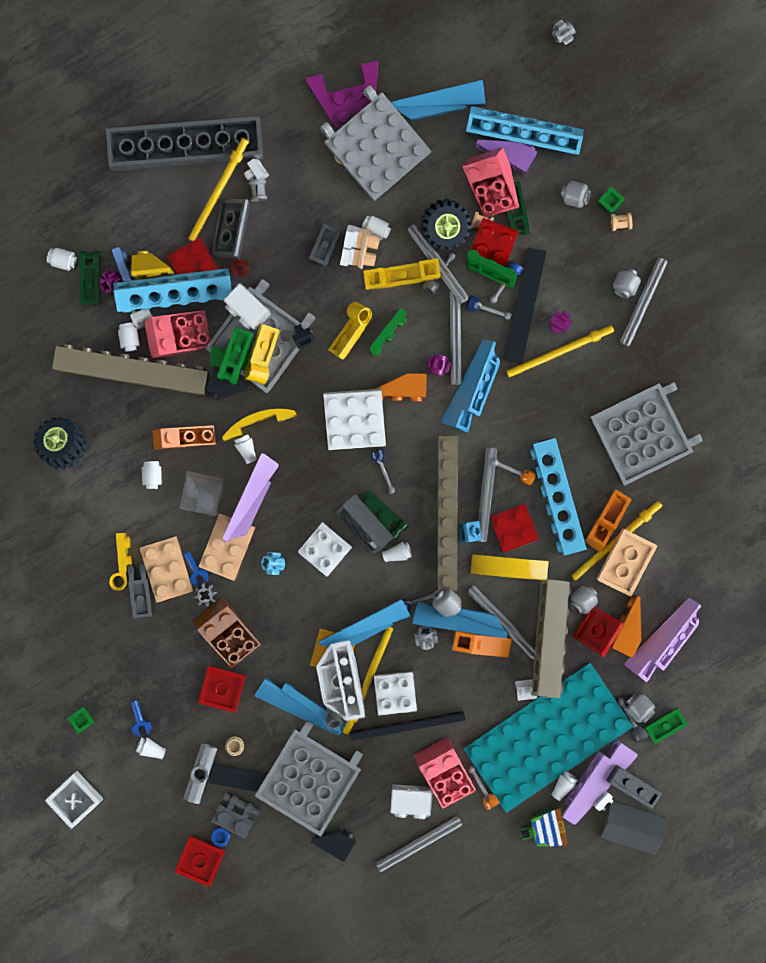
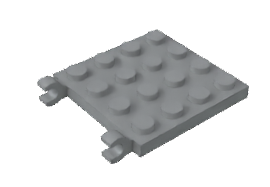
M369 85L363 91V94L370 101L365 108L336 133L327 122L321 126L320 130L328 138L324 142L325 145L369 197L375 201L432 151L383 93L377 96L375 90Z
M262 279L255 290L249 287L247 291L271 314L262 324L279 329L280 332L267 367L269 368V376L266 383L251 382L268 394L300 350L292 338L293 335L297 334L294 327L301 324L303 329H306L316 318L311 313H308L302 323H300L266 299L262 294L268 288L269 283ZM230 314L205 349L211 353V347L227 348L234 328L237 327L254 334L248 349L251 353L258 329L256 331L253 328L248 330L239 321L241 319L239 315L234 317ZM241 369L240 374L244 376L245 370Z
M659 383L590 417L623 486L692 453L691 447L703 441L700 434L687 440L666 397L667 394L677 390L675 383L664 388Z
M307 720L301 731L294 730L255 797L321 837L361 769L357 767V764L363 754L356 750L350 762L307 736L314 725Z

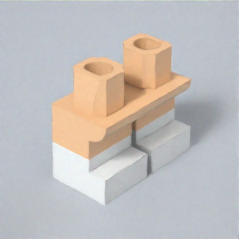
M348 225L340 265H355L363 269V265L374 266L377 254L368 253L367 247L378 249L380 237L371 235V230Z

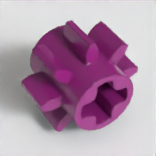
M108 269L99 278L101 280L100 287L104 292L110 293L112 291L114 294L113 283L123 282V279L119 272L113 271L111 273Z
M564 310L561 314L556 311L549 321L552 325L550 330L556 334L560 331L565 333L572 323L569 320L571 315Z
M434 354L433 358H429L427 367L430 368L429 373L443 376L444 372L448 373L451 364L447 362L448 357Z

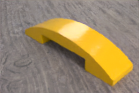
M438 258L419 261V263L363 271L366 290L403 286L441 278Z
M269 409L251 414L234 424L224 434L223 440L226 442L243 435L242 427L276 415L277 420L281 422L295 417L297 414L294 410Z
M472 554L470 574L547 580L548 561Z

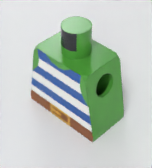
M559 806L530 816L531 826L520 828L522 839L534 838L536 846L568 845Z

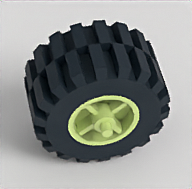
M438 199L436 200L437 203L429 204L430 207L424 210L425 215L421 217L422 232L433 246L439 247L442 250L444 248L452 250V247L455 246L457 248L459 243H464L466 236L469 237L470 233L468 231L471 229V219L468 212L456 201H450L449 199L441 201Z
M54 417L51 418L50 422L46 420L44 426L40 425L38 427L40 430L35 432L34 435L37 438L33 440V444L36 445L34 450L37 452L38 457L49 466L65 470L66 466L72 468L74 463L78 464L80 462V457H84L83 451L87 450L84 444L87 443L84 432L71 420L64 419L63 417L58 419Z

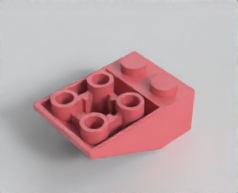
M503 147L468 158L462 167L483 216L489 217L519 207L510 163Z
M205 310L151 317L144 321L151 359L203 350L211 341Z
M448 737L414 755L422 774L442 809L476 791Z

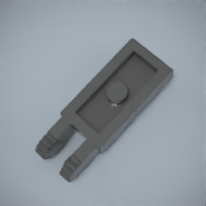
M141 563L139 566L141 579H134L133 565H128V584L133 619L153 616L144 563Z

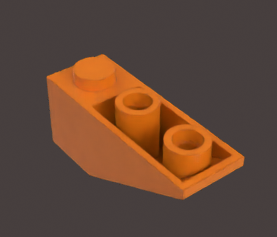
M407 373L376 389H381L382 401L384 397H391V401H403V398H410L412 402H422V398H426L427 374Z
M214 425L162 428L152 431L154 450L216 444Z
M637 595L629 599L626 605L628 610L619 619L625 625L611 645L612 648L633 658L641 642L640 597Z
M455 631L452 650L469 654L508 657L512 638H499Z

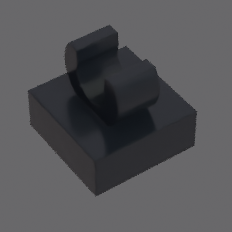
M301 324L294 327L297 334L293 335L292 338L298 349L316 341L309 327L303 329Z

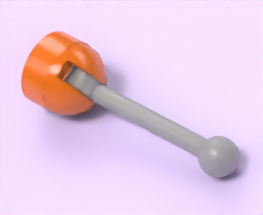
M495 458L491 460L493 466H500L518 474L524 484L532 485L536 476L535 471L526 469L520 472L500 463Z
M469 766L468 771L473 774L485 795L483 798L485 809L489 810L500 802L495 795L487 793L475 772L476 768Z

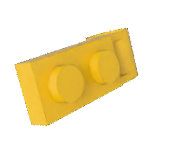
M353 302L348 306L347 315L350 319L328 349L329 352L342 360L350 352L372 317L371 310L358 302Z
M260 323L244 372L245 379L260 384L266 383L269 376V368L267 367L280 332L279 329Z
M116 533L119 573H115L110 577L109 584L114 590H123L129 585L128 565H132L131 555L128 556L130 537L126 533ZM117 576H121L124 579V584L121 587L115 584Z

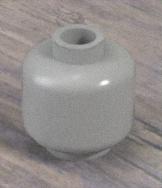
M570 181L567 186H563L561 191L564 203L577 208L583 207L584 204L587 205L591 194L586 184L576 181Z
M627 268L626 270L619 271L613 283L615 294L623 298L634 296L641 279L633 269Z
M580 586L570 595L569 606L577 614H588L598 603L597 592L590 586Z
M450 588L439 589L433 595V607L444 617L455 616L460 611L461 599Z
M634 694L626 702L628 704L626 712L637 723L642 721L646 723L655 714V705L644 694L639 696Z

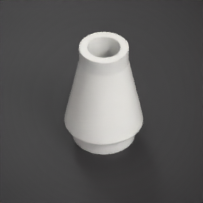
M249 434L234 440L236 443L235 447L244 458L246 464L257 460L253 440L249 437Z
M401 542L388 550L382 551L385 562L404 561L412 557L408 542Z
M141 737L136 748V752L140 753L139 755L159 758L161 760L166 751L165 748L147 737L146 739Z
M565 771L563 775H560L551 795L561 801L565 795L577 786L578 779Z

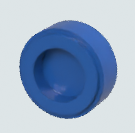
M222 827L215 828L211 833L212 843L217 847H223L228 844L230 832Z

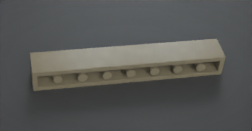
M62 344L61 347L56 346L52 366V369L55 371L206 396L205 388L208 384L209 372L205 371L203 367L194 366V369L186 368L185 364L175 363V366L167 365V361L156 360V363L148 362L149 359L144 357H137V360L129 359L130 355L120 353L118 357L111 356V352L100 350L99 353H93L92 349L85 347L75 350L72 345Z
M438 436L437 590L450 588L452 591H457L458 436Z

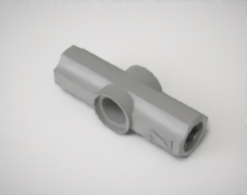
M201 743L193 770L191 771L184 800L196 804L200 803L218 748ZM197 769L204 770V778L196 776L195 772Z

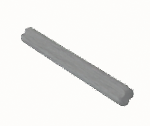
M416 224L411 225L408 228L409 234L428 260L438 258L441 278L460 304L468 300L466 292Z
M663 258L657 259L620 340L621 344L625 346L631 344L667 265V260Z
M450 292L451 385H460L461 310L459 301Z
M490 447L486 448L478 514L482 540L478 542H486L495 475V466L491 464V460L497 457V449Z
M471 586L467 593L485 612L495 614L504 630L508 632V635L531 659H534L535 647L475 586Z
M456 816L377 861L376 866L378 870L382 872L461 827V820Z

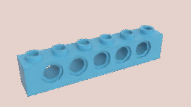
M471 106L466 132L579 155L584 129Z
M228 268L113 283L117 312H131L134 309L148 310L158 306L165 308L173 304L187 305L190 302L196 301L204 303L212 299L225 300L232 292ZM209 285H216L213 289L207 288ZM190 287L197 288L195 291L188 290ZM173 289L178 291L175 294L169 293V291ZM152 292L159 293L157 296L149 295ZM134 294L139 295V297L136 299H133L130 296Z
M556 438L533 444V449H530L532 460L537 462L538 467L535 468L537 478L542 480L543 486H540L542 496L546 497L548 501L545 507L548 516L551 515L553 523L550 524L553 534H557L558 541H556L558 553L562 552V555L565 556L587 550ZM544 455L551 457V465L545 466L542 463ZM551 473L557 477V482L553 485L547 481V476ZM555 492H559L562 495V500L559 503H555L552 499ZM561 510L567 513V519L563 522L557 517L558 512ZM565 529L572 531V538L569 540L563 538V531Z

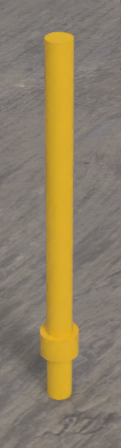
M242 138L236 150H233L231 153V159L188 237L191 241L196 240L234 168L242 160V154L249 143L247 139Z
M610 325L598 331L597 329L593 330L587 336L506 370L507 375L510 378L587 343L597 342L601 340V337L613 333L614 329Z
M657 500L647 510L644 509L639 513L640 516L625 529L633 532L644 522L647 523L652 518V515L662 507V504ZM619 534L607 543L600 552L598 551L571 574V577L576 581L607 555Z
M392 627L385 629L361 686L363 701L394 628ZM358 719L347 720L342 732L350 735L352 727Z

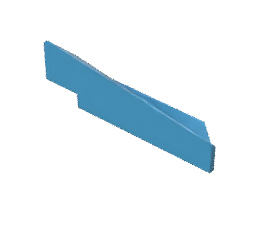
M483 80L391 102L396 110L410 121L466 110V105L486 103Z
M482 340L441 423L468 433L472 416L481 415L500 365L499 357L495 356L494 352L496 342Z
M402 599L326 637L318 643L319 645L329 647L330 644L350 640L351 645L354 646L392 626L393 622L410 617V614Z
M418 601L413 618V624L499 638H507L508 632L504 630L495 614L461 608L455 616L444 617L432 605Z
M266 677L255 693V697L301 719L308 720L335 735H340L345 727L346 722L342 720L340 727L329 729L326 724V716L329 714L328 710L288 682L281 688Z

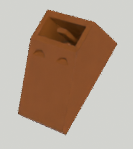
M223 597L192 620L197 631L230 668H233L261 645Z

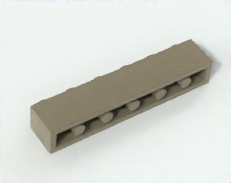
M549 579L541 580L531 696L560 698L562 693L561 677L564 673L563 656L566 653L564 642L568 632L566 618L569 615L568 598L571 595L570 582Z

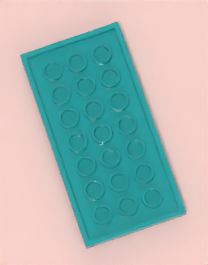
M590 662L561 681L563 690L560 698L537 697L463 748L506 813L559 778L565 771H569L634 727Z

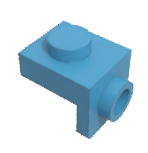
M479 521L457 524L460 543L482 540Z

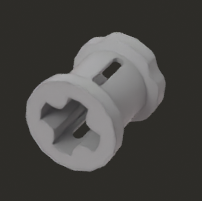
M256 179L249 181L252 191L250 201L260 202L267 200L264 187L266 180Z

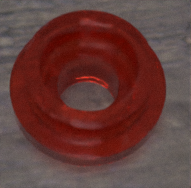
M236 259L232 262L231 272L235 277L243 278L248 275L250 266L246 260ZM242 265L244 269L238 270L237 266Z

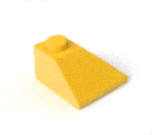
M139 251L137 255H132L131 273L136 280L175 275L169 266L153 254H148V251Z

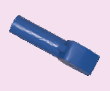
M190 551L183 554L192 571V576L189 578L190 582L199 587L198 575H202L205 582H208V571L198 568Z
M138 700L130 702L136 720L135 725L131 727L132 732L137 737H140L139 727L144 726L146 733L150 734L151 722L143 719Z

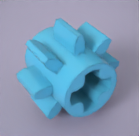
M267 552V556L262 558L261 566L263 570H266V574L279 575V571L284 569L285 559L280 557L281 553Z

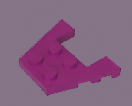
M378 61L361 64L365 84L327 93L322 74L306 78V83L311 88L336 130L343 127L370 103L369 99L363 94V91L370 85L376 92Z

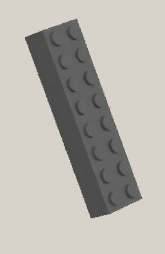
M259 116L106 128L108 164L112 171L229 162L233 150H236L242 138L247 139L249 143L242 154L243 158L241 161L264 159L261 120Z

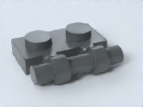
M226 792L223 800L229 802V804L225 806L220 803L211 822L246 839L254 823V820L248 818L250 813L257 816L260 809L254 807V804L251 802L246 803L238 799L239 796ZM234 805L245 810L243 815L232 810Z

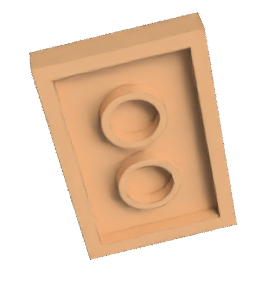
M219 513L199 567L235 581L256 527L251 526L247 535L224 543L222 538L231 521V517Z
M622 528L596 579L631 597L657 545Z
M177 536L140 548L156 603L194 591L189 580L190 577Z

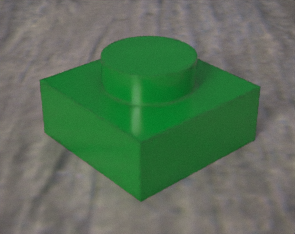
M610 187L598 200V203L610 214H613L625 198Z
M82 707L67 718L78 734L95 722L85 707Z

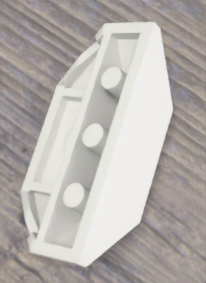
M349 640L330 644L316 666L323 704L333 712L338 713L345 721L365 717L363 694L351 642Z

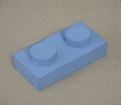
M119 247L112 249L123 282L136 280L132 276L131 269H128L127 262H129L126 252H122Z

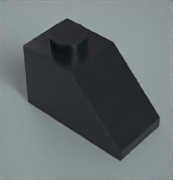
M214 369L205 390L209 392L208 396L218 400L219 397L226 399L249 391L251 387L239 380L234 385L229 380L217 379L219 371Z
M338 829L323 833L321 837L319 835L313 836L311 843L345 862L356 843V838H354L352 832L346 829L344 831Z

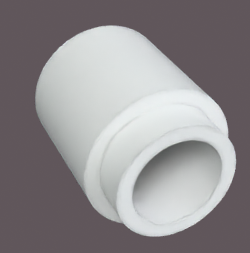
M368 215L361 227L371 230L370 234L380 237V241L383 238L387 239L391 230L388 227L389 223Z
M51 248L47 255V263L53 267L70 271L72 268H75L77 257H75L74 252L60 248Z
M134 323L119 325L118 335L121 349H125V352L137 350L136 347L140 346L137 327H135Z
M157 461L144 462V467H142V485L146 486V489H158V485H162L161 466H159Z

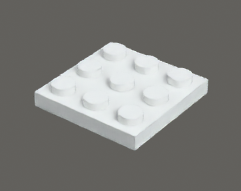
M381 389L328 392L323 394L328 450L386 446Z

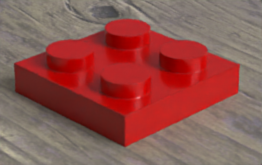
M482 218L471 250H476L479 256L494 260L497 264L506 267L519 231Z
M201 238L167 256L177 275L218 270Z
M526 504L490 517L503 553L539 540Z
M595 606L585 615L572 637L604 657L625 624Z
M208 666L199 704L236 713L246 675Z
M190 835L175 873L210 887L226 850Z

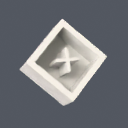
M241 284L224 300L227 304L225 308L234 317L239 315L241 317L239 321L248 330L253 328L256 331L260 323L262 324L271 315Z
M322 522L298 553L324 575L328 576L352 546Z
M412 671L374 675L378 715L417 711Z
M76 771L45 801L72 829L103 798Z
M392 784L391 813H395L396 817H406V814L414 815V818L425 819L426 816H430L431 788Z

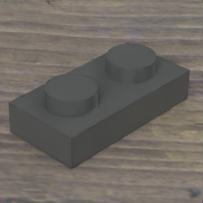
M323 224L309 260L327 267L340 237L341 230Z

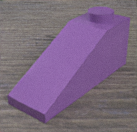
M477 140L475 145L476 148L485 153L503 147L510 167L522 175L526 174L537 154L532 145L519 142Z

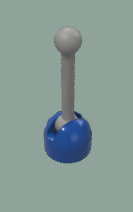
M512 260L507 266L517 272V276L523 270L520 265ZM501 284L495 295L490 297L491 303L497 302V297L505 285Z

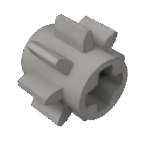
M561 19L554 24L552 35L558 44L563 42L566 45L573 40L574 37L572 35L575 34V29L569 21L564 23Z
M203 583L201 590L195 588L198 594L193 598L199 599V606L205 603L206 607H209V601L216 602L213 597L218 592L211 590L213 585L206 588L205 583ZM208 590L210 599L206 598L203 600V594L201 593Z
M422 626L418 629V633H414L416 646H420L424 650H429L434 647V643H438L436 629L432 630L429 626Z

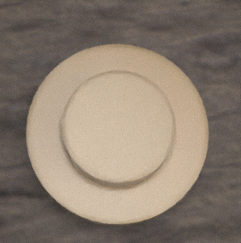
M237 736L230 737L225 743V749L232 756L240 755L244 750V742Z

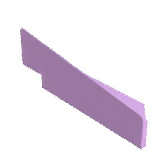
M263 453L259 457L222 538L224 543L247 535L271 484L269 480L279 464Z
M688 598L635 652L633 658L630 657L624 665L645 682H648L656 667L664 671L697 628L699 619L696 617V613L701 608V605Z
M617 739L613 741L606 755L598 750L576 783L577 786L567 796L565 804L568 807L562 814V817L572 824H576L611 786L606 779L616 764L626 770L638 756L637 753Z

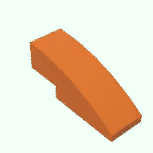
M615 489L586 536L585 543L600 552L607 544L632 499Z

